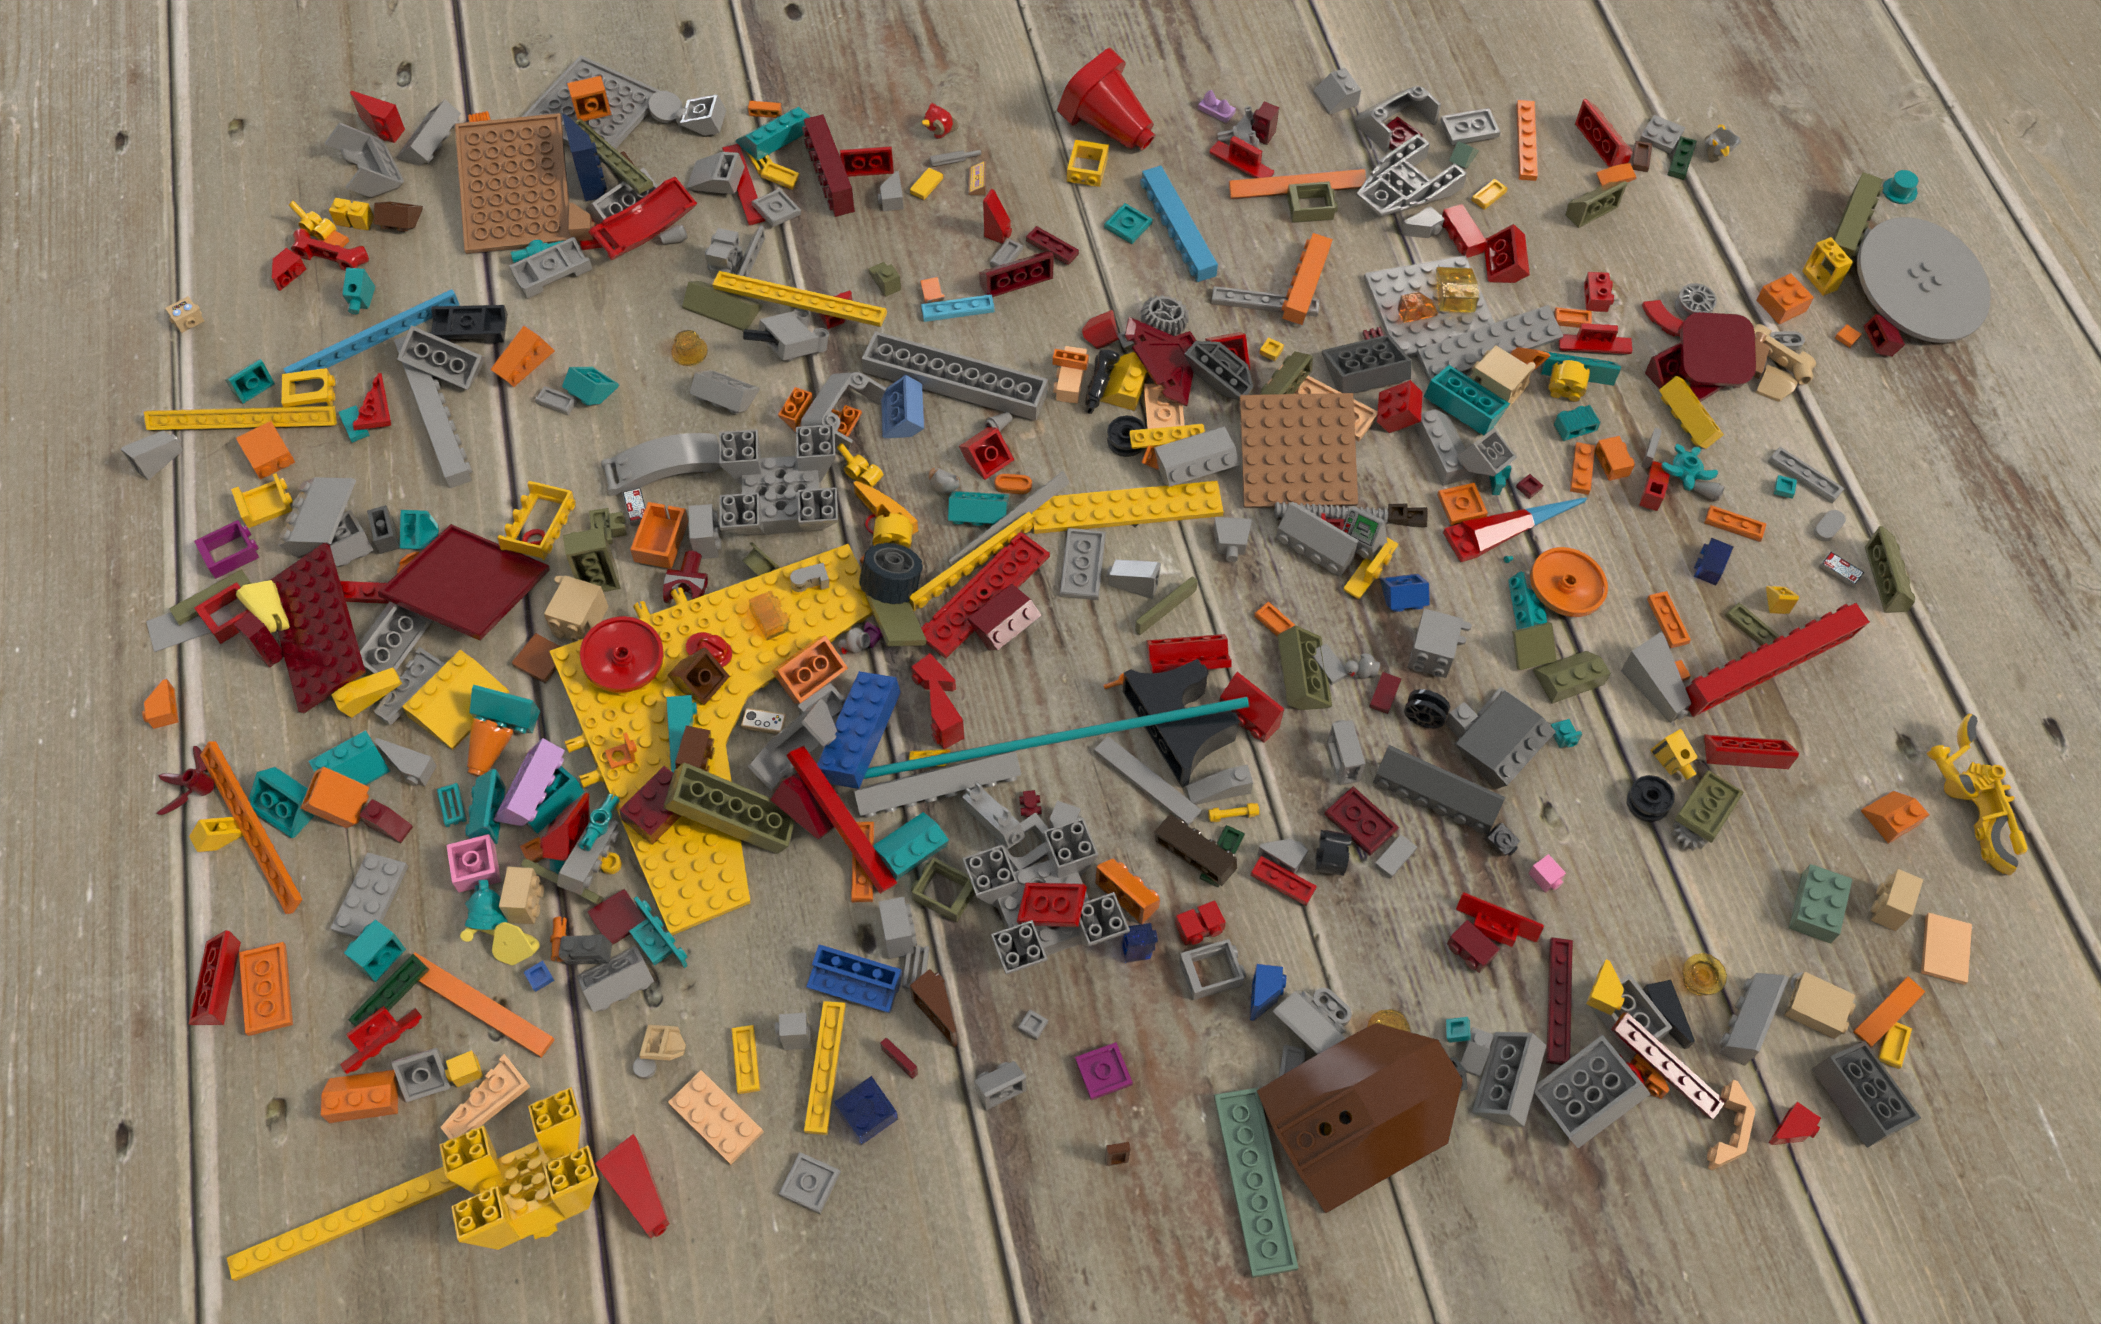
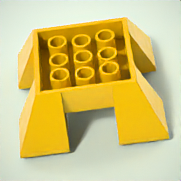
M572 1087L529 1105L528 1108L538 1141L500 1158L497 1156L484 1125L440 1144L446 1177L475 1194V1196L451 1206L459 1242L499 1250L589 1209L599 1179L589 1146L578 1149L581 1116Z

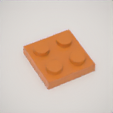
M1475 483L1438 491L1437 495L1450 525L1488 515Z

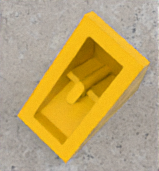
M1766 586L1769 613L1789 614L1799 600V596L1787 587Z

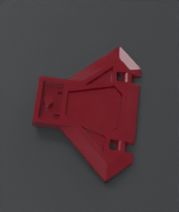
M1129 317L1125 338L1127 341H1133L1135 344L1132 349L1157 386L1162 385L1164 390L1161 393L1163 396L1187 407L1194 372L1184 354L1197 340L1191 331L1173 336Z

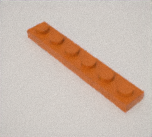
M1518 100L1516 108L1519 180L1536 181L1538 171L1535 101Z

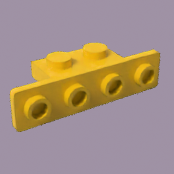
M1203 424L1131 430L1129 435L1131 448L1137 449L1147 448L1148 445L1157 447L1203 433L1205 430Z
M1387 537V543H1385L1374 560L1365 558L1343 590L1360 599L1373 580L1379 578L1383 566L1389 564L1392 554L1398 547V543Z

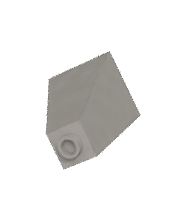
M1659 632L1631 651L1621 672L1672 723L1676 719H1683L1689 713L1687 709L1691 705V701L1665 636L1662 632Z

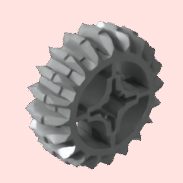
M1155 295L1154 298L1149 297L1143 304V308H1141V322L1175 336L1185 330L1189 321V310L1186 309V305H1182V301H1176V297L1170 298L1163 295L1158 297Z

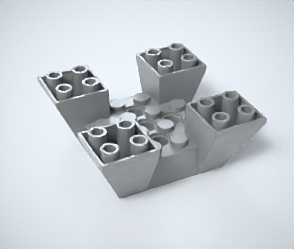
M834 424L796 427L797 456L762 458L758 429L719 432L720 466L742 485V494L720 495V530L747 536L821 531L837 523V487L821 488L820 486L821 481L836 458Z
M1084 818L1043 831L1048 861L1016 872L1012 869L1003 845L962 858L976 897L998 908L1006 929L991 934L1006 975L1045 962L1050 954L1079 944L1091 946L1130 932L1114 892L1089 900L1086 893L1078 927L1056 926V929L1051 930L1048 928L1049 926H1035L1033 920L1022 924L1017 923L1026 882L1083 884L1081 880L1082 875L1099 855Z

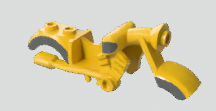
M1969 713L1964 717L1957 730V743L1960 750L1949 757L1950 747L1937 745L1927 752V756L1936 762L1939 770L1945 777L1944 792L1948 796L1972 800L1977 805L1979 819L1973 827L1975 829V837L1980 841L1982 859L1997 871L2010 876L2016 871L2018 860L2009 854L2001 844L2000 832L2006 822H2008L2010 828L2009 838L2014 853L2017 855L2025 854L2028 848L2023 832L2018 829L2014 813L2008 803L2013 801L2015 797H2008L2004 793L2005 790H2010L2011 786L2002 785L2001 780L2006 775L2005 768L2001 765H1980L1979 763L1975 764V762H1972L1967 771H1963L1960 774L1953 764L1954 761L1971 748L1969 744L1977 737L1976 725L1978 720L1975 715Z

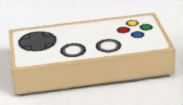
M746 708L741 727L746 730L778 734L784 728L786 714Z

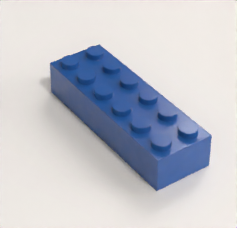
M858 672L835 723L837 729L835 735L837 737L829 745H825L817 763L830 784L855 789L860 788L901 693L896 677Z

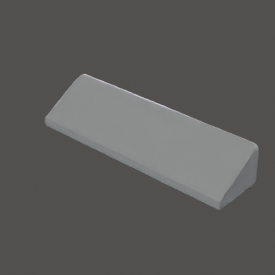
M762 225L752 235L736 275L749 276L765 240V232Z

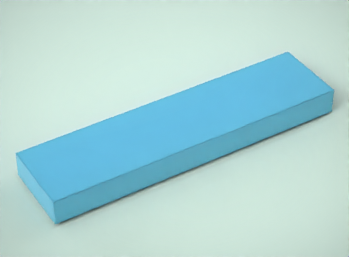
M992 294L921 304L924 322L995 312Z

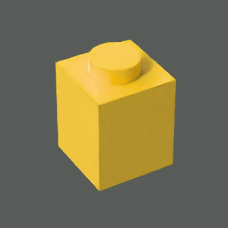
M472 1050L446 1061L448 1067L445 1070L446 1077L449 1082H453L457 1087L484 1077L478 1057Z

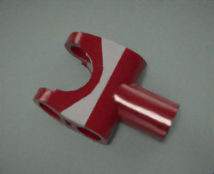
M687 551L684 554L680 570H667L663 586L664 603L670 604L672 602L673 596L671 592L676 589L677 593H679L677 588H682L683 592L690 593L692 600L705 595L708 585V574L698 572L702 559L701 554L696 551Z

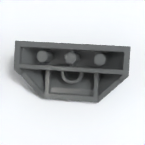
M1195 341L1184 354L1193 372L1224 397L1240 401V395H1247L1253 388L1248 364L1220 342Z

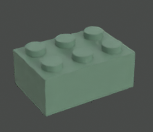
M1810 864L1801 874L1789 929L1832 943L1841 933L1852 878Z

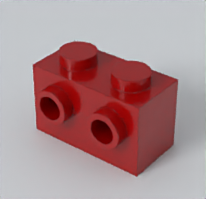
M1587 273L1584 281L1587 311L1608 312L1610 305H1613L1614 294H1611L1613 281L1610 280V273Z

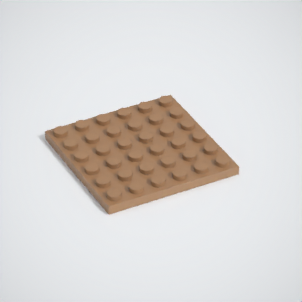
M1353 393L1240 395L1244 508L1275 507L1276 502H1279V504H1282V502H1285V504L1294 502L1298 505L1300 503H1303V505L1309 503L1310 506L1312 504H1315V506H1318V504H1321V506H1324V504L1327 506L1358 505Z

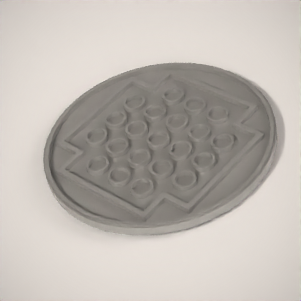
M1901 217L1889 219L1878 224L1863 239L1857 256V270L1861 285L1872 305L1892 325L1913 337L1937 343L1961 340L1972 334L1982 325L1990 308L1989 283L1983 267L1976 256L1954 234L1926 220Z

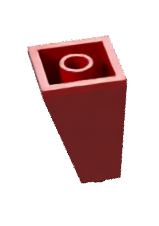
M632 1134L595 1164L652 1239L654 1236L662 1235L670 1223L645 1151L636 1136Z

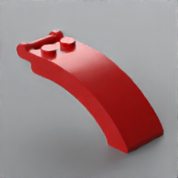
M676 177L665 180L655 190L632 206L605 218L601 224L592 227L588 233L595 237L605 249L610 260H614L668 229L697 205V202ZM600 232L604 234V236L614 246L615 250L611 247V245L606 241V239L601 235Z

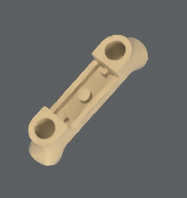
M1761 324L1754 326L1755 333L1762 332L1766 335L1764 344L1770 346L1767 357L1791 371L1798 382L1797 384L1805 385L1813 379L1812 369L1816 366V361L1811 355L1804 351L1800 355L1770 337L1772 330Z

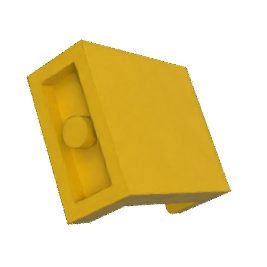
M277 473L273 474L275 481L242 493L239 486L231 489L241 518L248 528L292 512L291 503H293V499L290 493L285 491L288 489L284 478L280 479Z

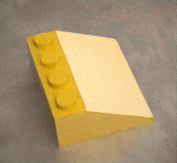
M459 650L402 707L412 721L453 750L471 732L474 718L469 712L473 684L504 693H509V690L477 661L462 650Z

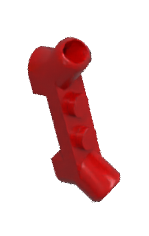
M298 229L293 233L295 242L291 250L303 259L311 260L314 255L337 262L341 270L346 271V268H357L358 265L369 262L364 246L346 249L322 240L311 239L306 229Z

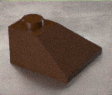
M702 648L681 660L667 675L679 690L687 695H692V698L701 705H705L730 677L707 648Z

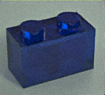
M1711 538L1708 544L1704 543L1700 554L1703 556L1702 558L1698 557L1694 565V569H1697L1694 577L1716 586L1724 572L1734 546Z
M1151 923L1128 926L1130 932L1123 934L1121 941L1125 963L1151 959L1152 953L1155 951V943H1158L1156 930L1152 929Z

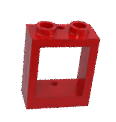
M237 582L194 607L220 644L239 633L234 624L250 612L247 609L219 627L210 616L237 599L236 593L241 588Z

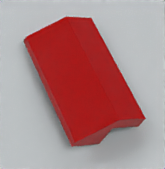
M1225 634L1147 640L1149 664L1152 673L1167 672L1196 659L1200 661L1201 665L1204 664L1207 669L1232 667V659L1228 654V638Z

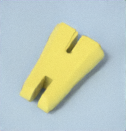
M272 580L243 585L237 591L236 596L240 602L266 625L270 633L276 632V627L279 631L289 629V621L281 605L276 585Z

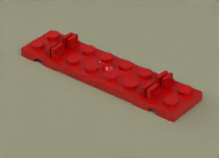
M1020 532L1011 540L1007 547L1005 546L932 617L929 623L926 622L921 627L926 638V644L946 659L975 631L967 618L1010 584L1019 588L1050 557V553ZM986 591L987 595H981L980 593Z

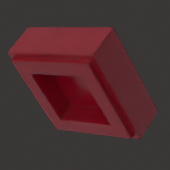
M1529 474L1517 483L1516 488L1527 498L1531 499L1543 489L1544 485Z

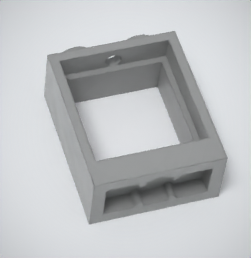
M1336 721L1332 723L1327 744L1339 785L1359 782L1365 761L1353 721Z
M1230 939L1180 953L1179 963L1193 1000L1243 985L1246 973L1243 965L1238 963V951L1235 945H1231ZM1224 953L1233 978L1202 987L1193 962Z

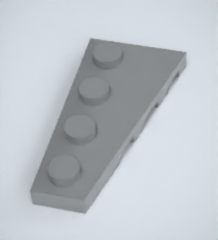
M421 647L417 649V655L413 661L410 660L405 666L407 670L402 677L399 676L402 684L385 695L374 711L377 717L389 725H392L405 712L402 706L445 665L444 662Z

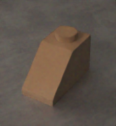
M569 203L568 230L571 238L575 237L576 241L593 240L588 231L596 226V223L592 222L589 213L574 203Z

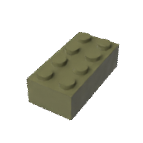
M603 527L563 535L565 554L575 579L601 586L603 592L621 589L618 569Z

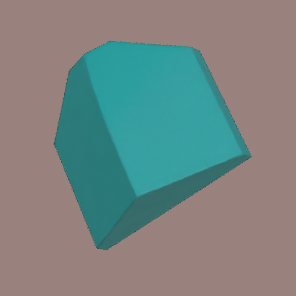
M401 510L400 548L424 549L439 534L437 522L428 511Z

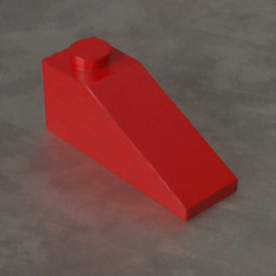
M991 189L983 200L984 237L1003 244L1011 236V220L995 190Z

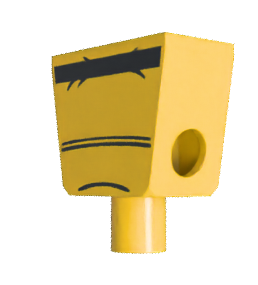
M1682 729L1665 737L1650 749L1670 775L1680 771L1685 780H1688L1697 774L1690 765L1697 759V755Z

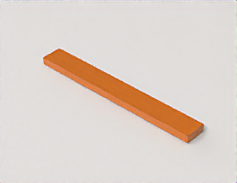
M1365 169L1230 180V199L1287 194L1289 184L1330 182L1331 189L1334 190L1361 188L1366 181Z
M414 952V955L430 969L418 981L422 985L540 1058L543 1057L555 1039L549 1034Z

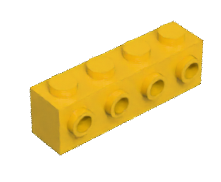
M1675 376L1659 390L1662 394V401L1666 405H1670L1672 415L1676 419L1681 420V427L1686 433L1691 434V441L1695 446L1707 449L1724 435L1684 379Z

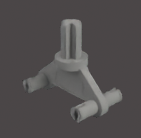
M1246 106L1244 108L1246 114L1240 122L1233 126L1232 130L1219 132L1217 134L1218 140L1221 142L1227 141L1236 136L1259 149V139L1256 137L1255 131H1252V125L1255 120L1253 119L1254 113L1251 106Z

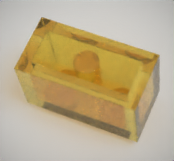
M772 591L749 599V609L766 640L788 632V623H790L788 614L786 612L783 613L780 608L782 607L781 602L777 596L774 597Z

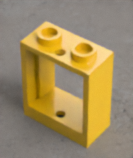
M1075 140L1067 168V182L1100 187L1108 160L1109 145ZM1076 158L1100 161L1098 171L1074 168Z
M1830 237L1816 243L1802 272L1824 296L1838 290L1853 262L1833 238ZM1825 256L1835 267L1832 275L1822 265Z

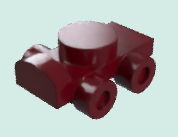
M1035 790L1023 791V796L1019 797L1020 805H1024V808H1020L1021 816H1025L1027 819L1034 813L1037 815L1042 814L1041 806H1037V803H1041L1040 795H1036Z

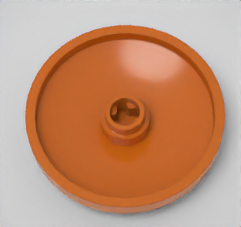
M1556 547L1546 550L1539 555L1530 571L1531 586L1538 599L1549 609L1561 615L1569 617L1590 615L1599 609L1607 597L1608 582L1605 573L1595 560L1579 550L1568 547Z

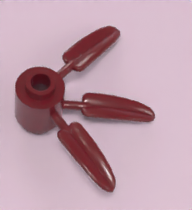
M193 746L196 769H187L183 775L159 774V778L162 781L173 785H184L189 790L157 812L158 815L167 814L183 805L188 800L187 796L192 792L205 796L214 789V779L203 773L207 768L200 757L202 751L199 747Z

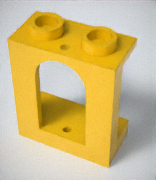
M327 368L282 374L281 404L283 407H295L327 402L328 406H333V401H335L333 386H335L334 376L330 375ZM321 379L324 381V386L319 391L295 394V381Z

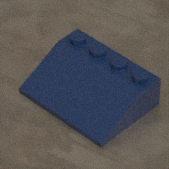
M563 114L562 117L585 202L597 200L605 194L604 190H607L605 179L601 180V178H604L602 167L598 168L601 165L599 156L594 155V153H597L595 142L591 143L590 136L571 118Z

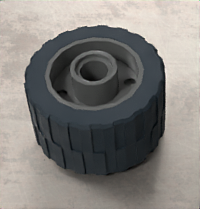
M883 543L871 546L864 555L859 578L861 589L866 595L882 603L902 604L910 601L909 597L918 589L923 568L922 560L913 550L903 545Z

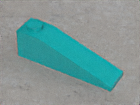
M692 695L666 697L671 772L673 773L676 770L675 761L685 726L693 727V715H697V704L692 702Z

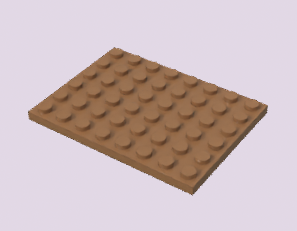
M560 113L455 124L464 250L466 254L526 248L533 240H541L543 243L547 242L549 244L571 238L568 230L569 194L562 117Z

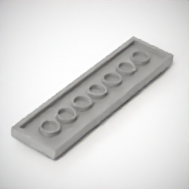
M1546 305L1417 349L1416 353L1430 382L1448 365L1461 373L1472 370L1474 364L1482 360L1487 350L1491 351L1495 345L1510 354L1517 347L1534 349L1563 338V334L1550 306Z

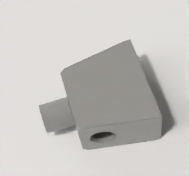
M1215 517L1213 530L1217 551L1219 554H1226L1227 561L1236 562L1238 555L1245 554L1252 519Z

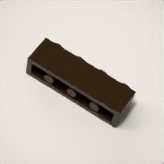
M1169 814L1154 831L1155 841L1220 886H1223L1237 869V858L1232 852L1223 850L1214 840L1205 838L1199 830L1191 829L1179 817L1175 818Z

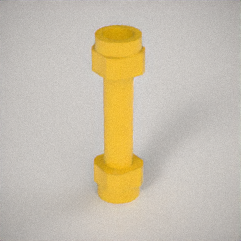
M1247 803L1246 807L1219 810V807L1208 810L1210 822H1220L1221 818L1248 815L1250 818L1259 815L1258 803Z

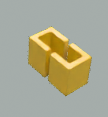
M335 198L329 209L334 224L350 228L352 224L355 229L368 231L374 220L369 203L358 201L351 203L350 200Z

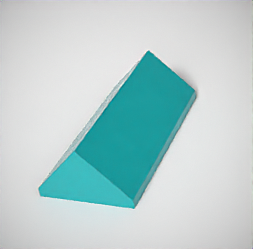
M1547 352L1550 354V357L1541 365V375L1551 376L1555 363L1558 362L1559 365L1563 364L1565 360L1577 361L1584 364L1586 370H1590L1588 382L1614 386L1621 370V366L1616 362Z

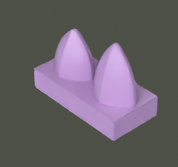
M1212 90L1208 91L1204 99L1198 104V110L1225 123L1231 119L1236 108L1229 105L1226 99L1222 101L1216 99Z

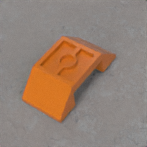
M795 387L778 414V417L795 432L796 427H801V420L813 403L812 393ZM847 405L844 406L841 412L835 409L831 411L840 418L841 423L837 431L847 437L862 414L861 410Z

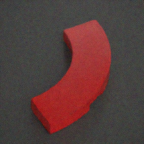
M1661 300L1643 302V310L1652 322L1659 325L1662 331L1673 337L1675 335L1680 337V334L1677 333L1683 321L1673 316L1664 307Z

